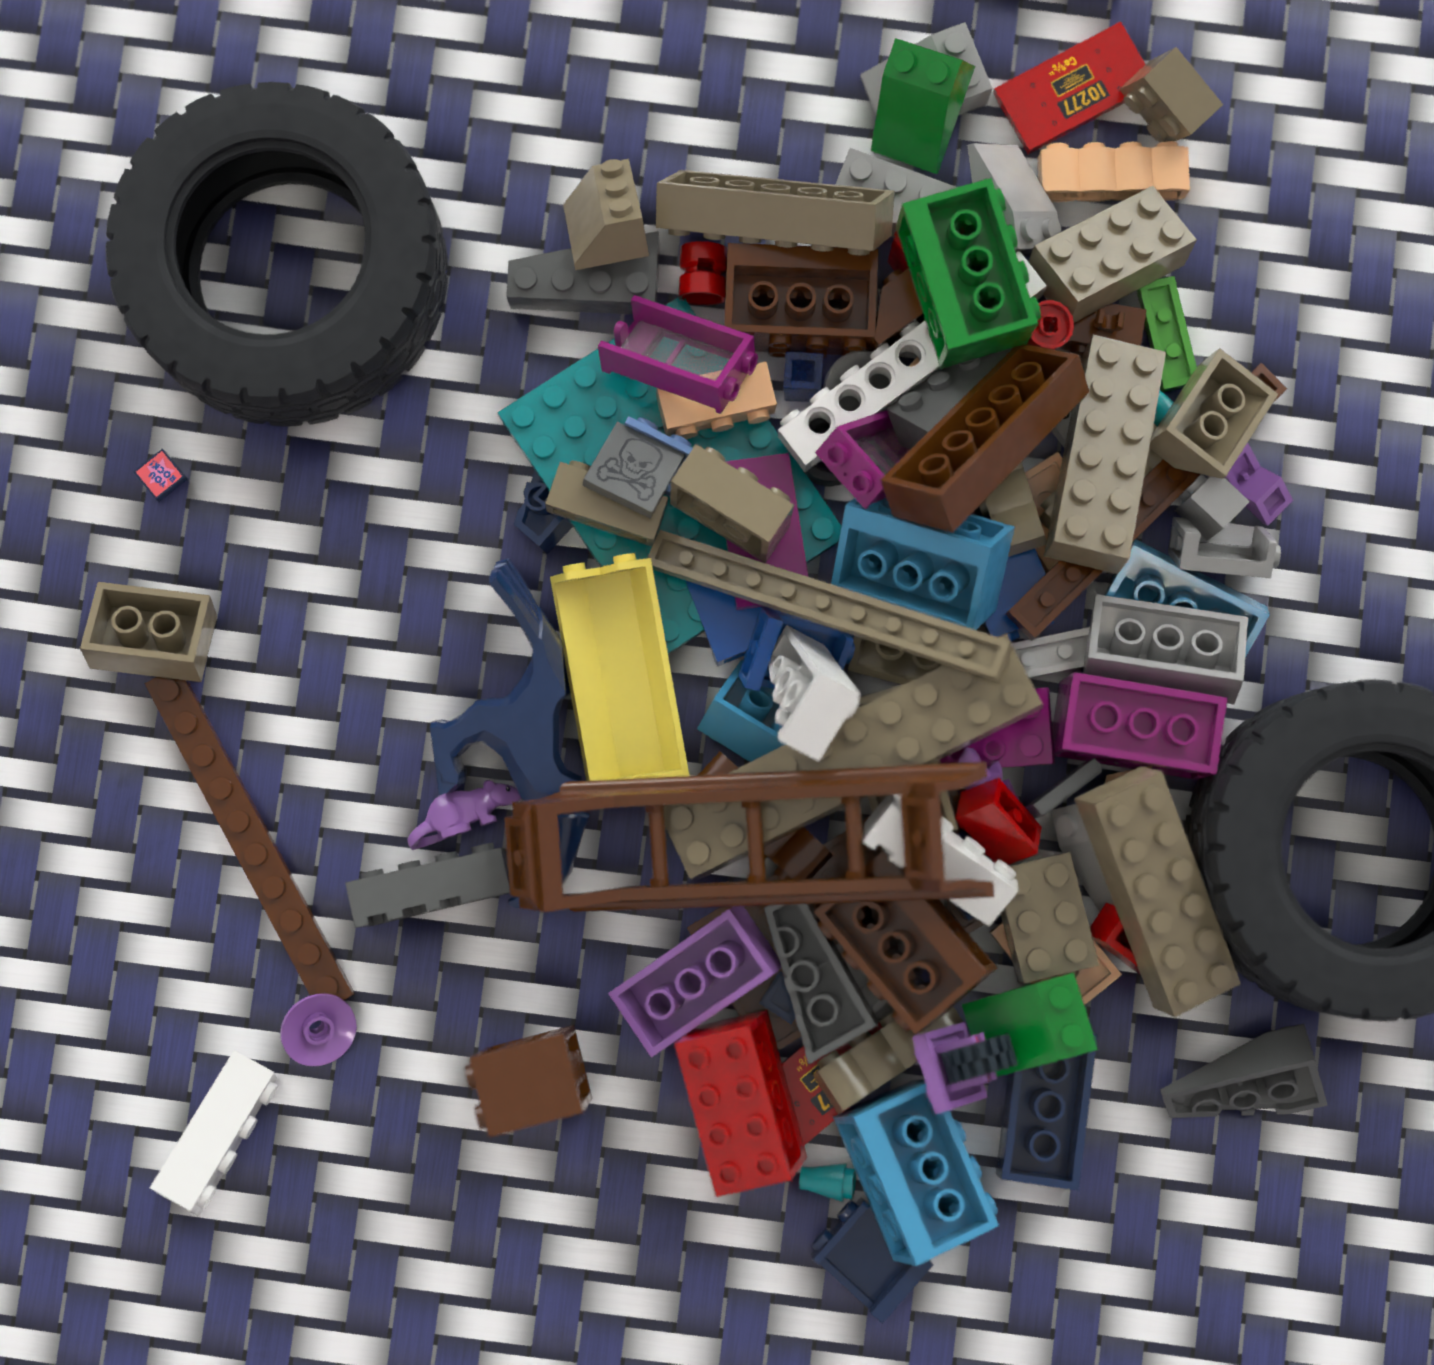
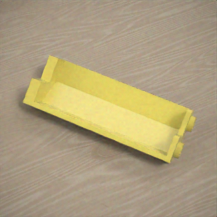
M635 553L614 556V564L598 568L586 569L585 563L562 566L563 573L551 576L550 581L586 781L689 776L651 558L636 560Z

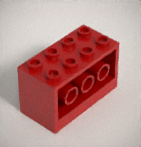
M765 1009L695 1027L675 1043V1048L715 1196L720 1197L791 1181L807 1159V1154L768 1010Z

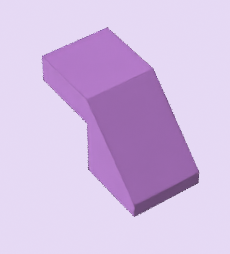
M1247 443L1224 478L1250 501L1245 507L1263 524L1268 526L1293 499L1282 478L1261 467L1249 443Z

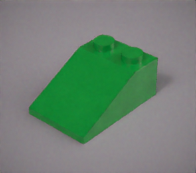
M895 38L882 77L871 151L938 174L975 66L962 59Z
M1074 972L962 1004L971 1036L983 1033L985 1040L1005 1034L1010 1036L1018 1065L995 1071L997 1077L1098 1050Z

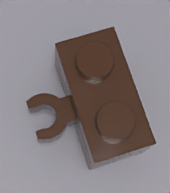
M1112 303L1104 308H1100L1074 323L1073 334L1068 342L1061 346V350L1078 354L1082 358V354L1093 334L1141 346L1147 309Z

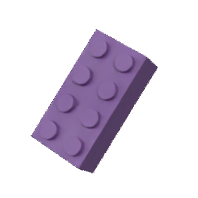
M733 906L608 994L652 1058L772 976L782 966L780 959L744 906Z

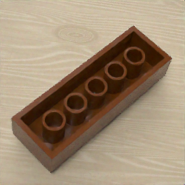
M1027 344L1014 347L880 480L892 515L953 533L1089 393L1080 356L1078 354Z

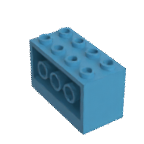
M854 498L845 506L831 584L977 630L997 609L1015 527L971 514L952 533L894 517L887 498L872 503L866 509Z
M925 1079L907 1082L833 1117L893 1261L918 1266L999 1226L995 1217L998 1213L996 1204L991 1195L984 1192L979 1180L982 1177L981 1169L975 1158L969 1156L963 1143L966 1141L963 1127L958 1120L953 1119L950 1110L935 1114L933 1105L927 1097Z

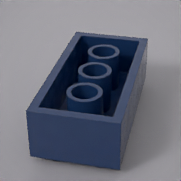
M1093 1033L1097 1045L1098 1035ZM1096 1050L1008 1074L996 1166V1175L1001 1180L1079 1191Z

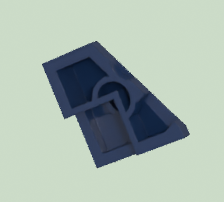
M534 470L531 482L526 483L523 492L525 497L524 503L518 509L514 525L548 554L573 526L567 518L546 511L545 503L549 491Z

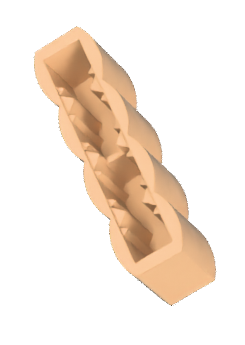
M1174 141L1160 142L1153 148L1143 147L1139 142H1126L1121 144L1119 148L1105 147L1104 143L1092 142L1085 144L1080 149L1069 148L1066 143H1053L1040 151L1038 156V180L1051 202L1073 200L1086 202L1123 201L1151 186H1154L1165 201L1184 199L1190 191L1188 147L1178 146V143Z

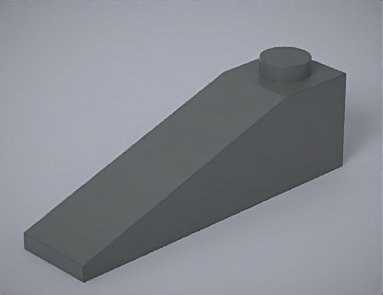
M1305 1024L1286 1026L1279 1030L1266 1032L1160 1089L1170 1118L1215 1117L1222 1110H1240L1241 1116L1254 1115L1255 1109L1274 1108L1276 1114H1292L1328 1105Z

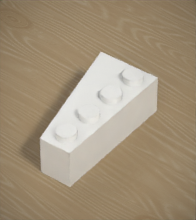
M786 625L775 644L768 665L771 683L775 684V689L772 693L773 701L780 704V709L775 713L776 722L783 726L778 732V739L780 742L819 761L845 718H850L856 711L860 693L825 645Z
M902 794L887 795L865 822L863 843L873 850L880 844L889 855V860L903 868L905 866L901 810ZM942 816L945 880L973 879L994 883V897L949 900L990 926L1019 891L1018 883L1015 879L1016 873L1004 862L998 860L994 863L984 856V848L972 838L966 837L963 840L952 831L954 826Z
M234 1050L150 1188L199 1217L203 1209L207 1207L213 1198L216 1186L222 1175L226 1174L237 1157L235 1152L242 1139L246 1140L255 1128L258 1121L255 1116L261 1105L267 1106L278 1088V1085L274 1083L277 1078L275 1073Z

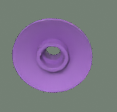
M315 994L297 1002L284 1017L280 1031L283 1048L294 1061L302 1065L321 1066L331 1063L340 1058L351 1046L356 1034V1018L351 1007L343 999L335 995ZM321 1020L319 1027L315 1029L309 1028L312 1023Z

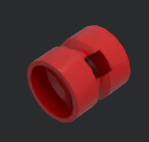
M695 241L685 243L680 247V269L685 273L679 277V300H684L685 298L689 304L717 305L725 301L726 278L721 274L727 271L728 249L726 246L708 241Z
M1041 301L1038 303L1041 319L1038 320V325L1027 345L1055 350L1066 344L1072 336L1074 329L1073 316L1069 309L1058 301Z

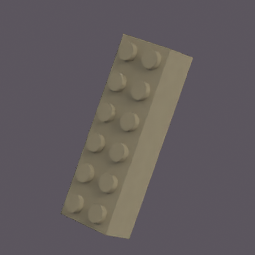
M680 170L657 182L656 228L668 229V234L674 236L690 235V232L703 233L704 238L711 240L725 239L726 235L737 236L740 242L749 244L760 243L761 239L775 240V245L779 247H796L797 243L811 244V249L816 251H832L834 247L848 248L849 254L869 255L870 251H874L892 236L895 191Z
M1094 334L1091 337L1081 359L1089 393L1071 411L1044 557L1116 574L1120 572L1129 560L1166 357L1165 351Z
M1139 767L1074 798L1153 1008L1175 1018L1240 985L1239 977L1163 772Z

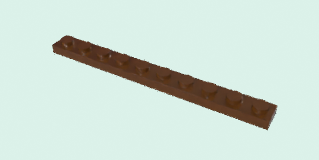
M1262 363L1251 372L1278 393L1274 402L1287 390ZM1164 459L1157 464L1143 480L1133 541L1201 474L1176 469ZM1059 560L1005 615L1032 641L1103 570Z
M155 677L144 683L310 996L315 994H331L346 1000L355 995L353 988L189 681Z

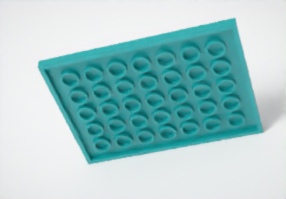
M676 298L665 305L697 316L685 298L684 300ZM615 338L607 343L615 345ZM664 338L650 358L666 363L679 343ZM685 346L672 366L703 376L721 372L728 363V360ZM598 349L497 412L498 417L549 492L559 463L569 464L573 460L591 467L617 422L624 424L628 417L635 420L641 417L654 423L658 427L657 430L665 434L656 398V387L615 372L610 374L602 372ZM748 420L733 423L734 427L721 432H713L712 428L697 431L698 434L695 437L687 439L691 443L692 448L697 444L703 449H706V447L715 449L725 457V461L789 453L806 564L839 543L841 524L808 476L778 438V433L769 420L756 424H749ZM664 494L665 497H668V504L659 530L727 551L726 539L672 506L670 504V496ZM568 519L600 567L614 564L613 557L618 555L635 553L636 560L648 558L652 549L651 546ZM653 570L668 655H670L703 633L704 628L687 588L686 581Z

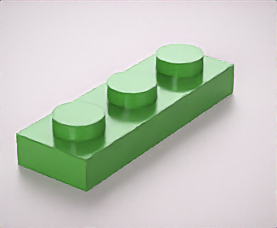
M1175 276L1157 279L1136 290L1140 307L1147 309L1144 324L1150 348L1166 352L1160 385L1162 392L1184 388L1197 368Z

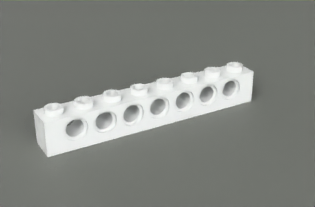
M1018 251L1016 253L1018 261L1023 260L1028 270L1029 283L1026 286L1030 298L1035 297L1038 300L1043 296L1047 285L1022 253ZM916 320L900 332L901 339L891 346L888 343H884L869 356L872 359L862 368H859L858 365L851 367L840 377L842 382L831 391L828 387L823 388L810 399L812 405L801 413L796 409L780 421L782 427L778 429V438L804 472L821 461L815 452L837 426L887 410L904 394L911 392L928 380L932 374L942 370L939 367L925 321L920 324ZM904 352H912L918 356L919 363L911 367L905 366L901 363L899 356ZM875 374H882L888 378L890 384L886 388L877 389L870 384L869 378ZM845 396H852L859 401L860 406L854 411H846L841 408L839 401ZM822 418L829 423L830 428L825 433L817 434L810 429L809 423L813 419Z

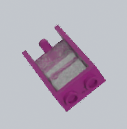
M634 295L631 299L634 319L632 324L628 328L627 323L618 321L614 327L615 345L601 341L598 345L602 372L608 374L611 372L618 373L715 408L716 412L721 414L729 401L732 402L736 399L741 383L747 375H751L757 366L758 354L755 353L754 336Z
M885 410L837 426L815 453L861 506L866 509L872 503L886 498L880 480L910 450L899 444L888 412Z

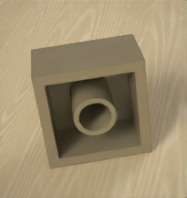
M1177 47L1151 59L1119 89L1125 96L1124 102L1132 112L1143 117L1148 124L1147 129L1149 133L1159 142L1177 141L1192 135L1223 106V103Z

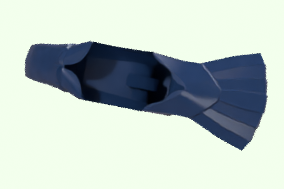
M507 558L496 562V565L490 571L489 584L519 622L533 649L532 659L523 677L506 696L478 699L463 714L449 721L442 719L433 720L430 723L439 795L452 793L465 783L467 770L462 762V754L471 745L480 743L495 750L502 757L523 801L541 799L560 792V786L565 782L582 781V776L565 768L559 755V711L563 700L570 694L562 641L542 608L537 605L522 576L512 561ZM585 811L557 814L562 885H564L573 871L582 836L590 817ZM513 896L508 899V905L520 908L519 897Z

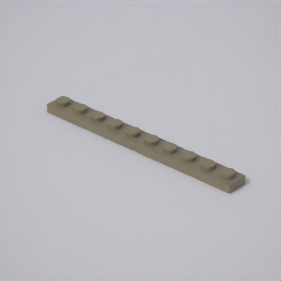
M659 530L648 555V558H651L652 568L655 571L995 682H999L1013 647L1008 640L666 531Z

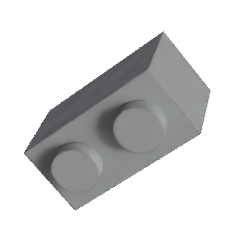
M1201 474L1178 497L1182 503L1175 511L1182 518H1188L1201 533V536L1208 541L1223 530L1250 501L1225 478L1221 479L1212 476L1206 478Z

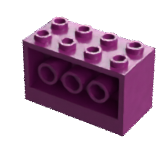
M1073 672L1059 682L1052 726L1054 756L1085 762L1095 758L1099 764L1127 769L1152 766V769L1162 771L1163 775L1193 780L1216 775L1227 697Z

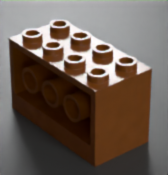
M728 243L724 326L754 336L755 352H768L770 357L786 358L790 356V353H804L805 357L809 359H825L827 354L844 356L853 351H871L876 331L878 249L870 251L869 255H853L848 253V248L834 247L832 251L812 250L811 246L779 247L770 244Z
M883 851L865 867V877L906 876L905 866L900 868L891 862L888 858L889 855L886 851ZM940 899L823 903L814 911L820 919L817 922V926L828 939L833 940L835 938L845 949L842 952V956L854 970L861 969L870 980L867 982V986L880 1001L886 999L895 1010L892 1015L896 1022L906 1032L912 1030L915 1035L929 1028L998 969ZM872 909H877L879 912L878 922H874L872 918ZM897 939L904 941L905 952H899L897 949ZM927 969L930 972L931 982H925L922 979L921 970Z
M574 1025L487 1047L469 1058L470 1065L465 1066L470 1090L477 1089L480 1101L479 1105L475 1106L477 1123L480 1130L486 1128L488 1138L583 1113L593 1099Z

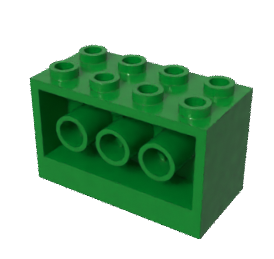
M992 177L902 203L896 224V231L940 369L1027 344L1038 325V320L1041 319L1038 301L1035 297L1030 298L1026 286L1029 283L1026 264L1023 260L1018 261L1014 249L1018 245L1014 227L1011 224H1006L1003 212L1006 211L1004 195L1000 188L995 189Z

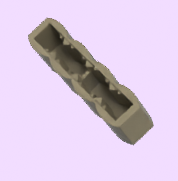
M1021 462L979 505L982 516L990 514L991 520L1015 527L1008 557L1044 546L1047 542Z
M952 1007L929 1028L916 1035L962 1023L963 1020L955 1008ZM892 1013L879 1022L883 1027L881 1030L873 1035L866 1031L850 1040L848 1043L852 1049L840 1056L835 1050L817 1062L820 1070L813 1077L838 1115L918 1062L915 1057V1046L912 1036L916 1035L912 1030L906 1032L901 1028Z

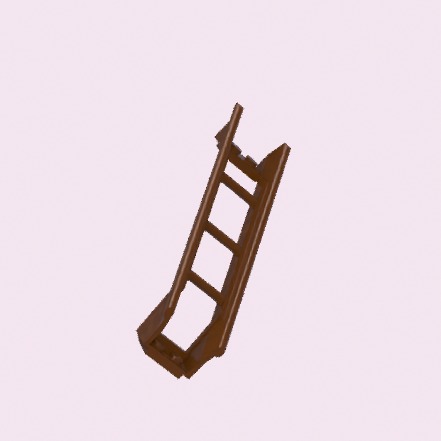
M986 762L565 782L560 786V792L541 799L512 802L513 816L505 817L510 896L519 897L520 908L540 912L569 909L573 912L992 898L994 897L993 882L973 879L945 880L940 792L961 789L986 778ZM902 794L901 810L906 876L865 877L860 796ZM841 797V804H845L849 870L846 871V878L766 881L761 800ZM742 801V808H746L750 868L747 882L669 884L664 805ZM645 806V812L649 814L653 878H650V885L563 894L557 814L611 807Z

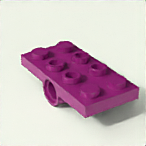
M1035 688L1042 702L1043 709L967 747L975 749L980 756L981 762H986L987 767L991 766L995 761H999L1002 768L1055 764L1049 688ZM965 748L940 759L941 764L958 763V759Z

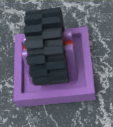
M962 1022L912 1036L915 1046V1057L921 1065L927 1085V1097L933 1105L935 1114L987 1098L984 1083L997 1079L995 1071L1018 1065L1009 1034L985 1040L983 1033L969 1037L966 1024Z

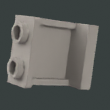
M1173 517L1168 554L1179 569L1271 579L1273 568H1277L1281 557L1280 545H1277V541L1263 526L1254 527L1250 546L1200 542L1201 533L1188 518Z

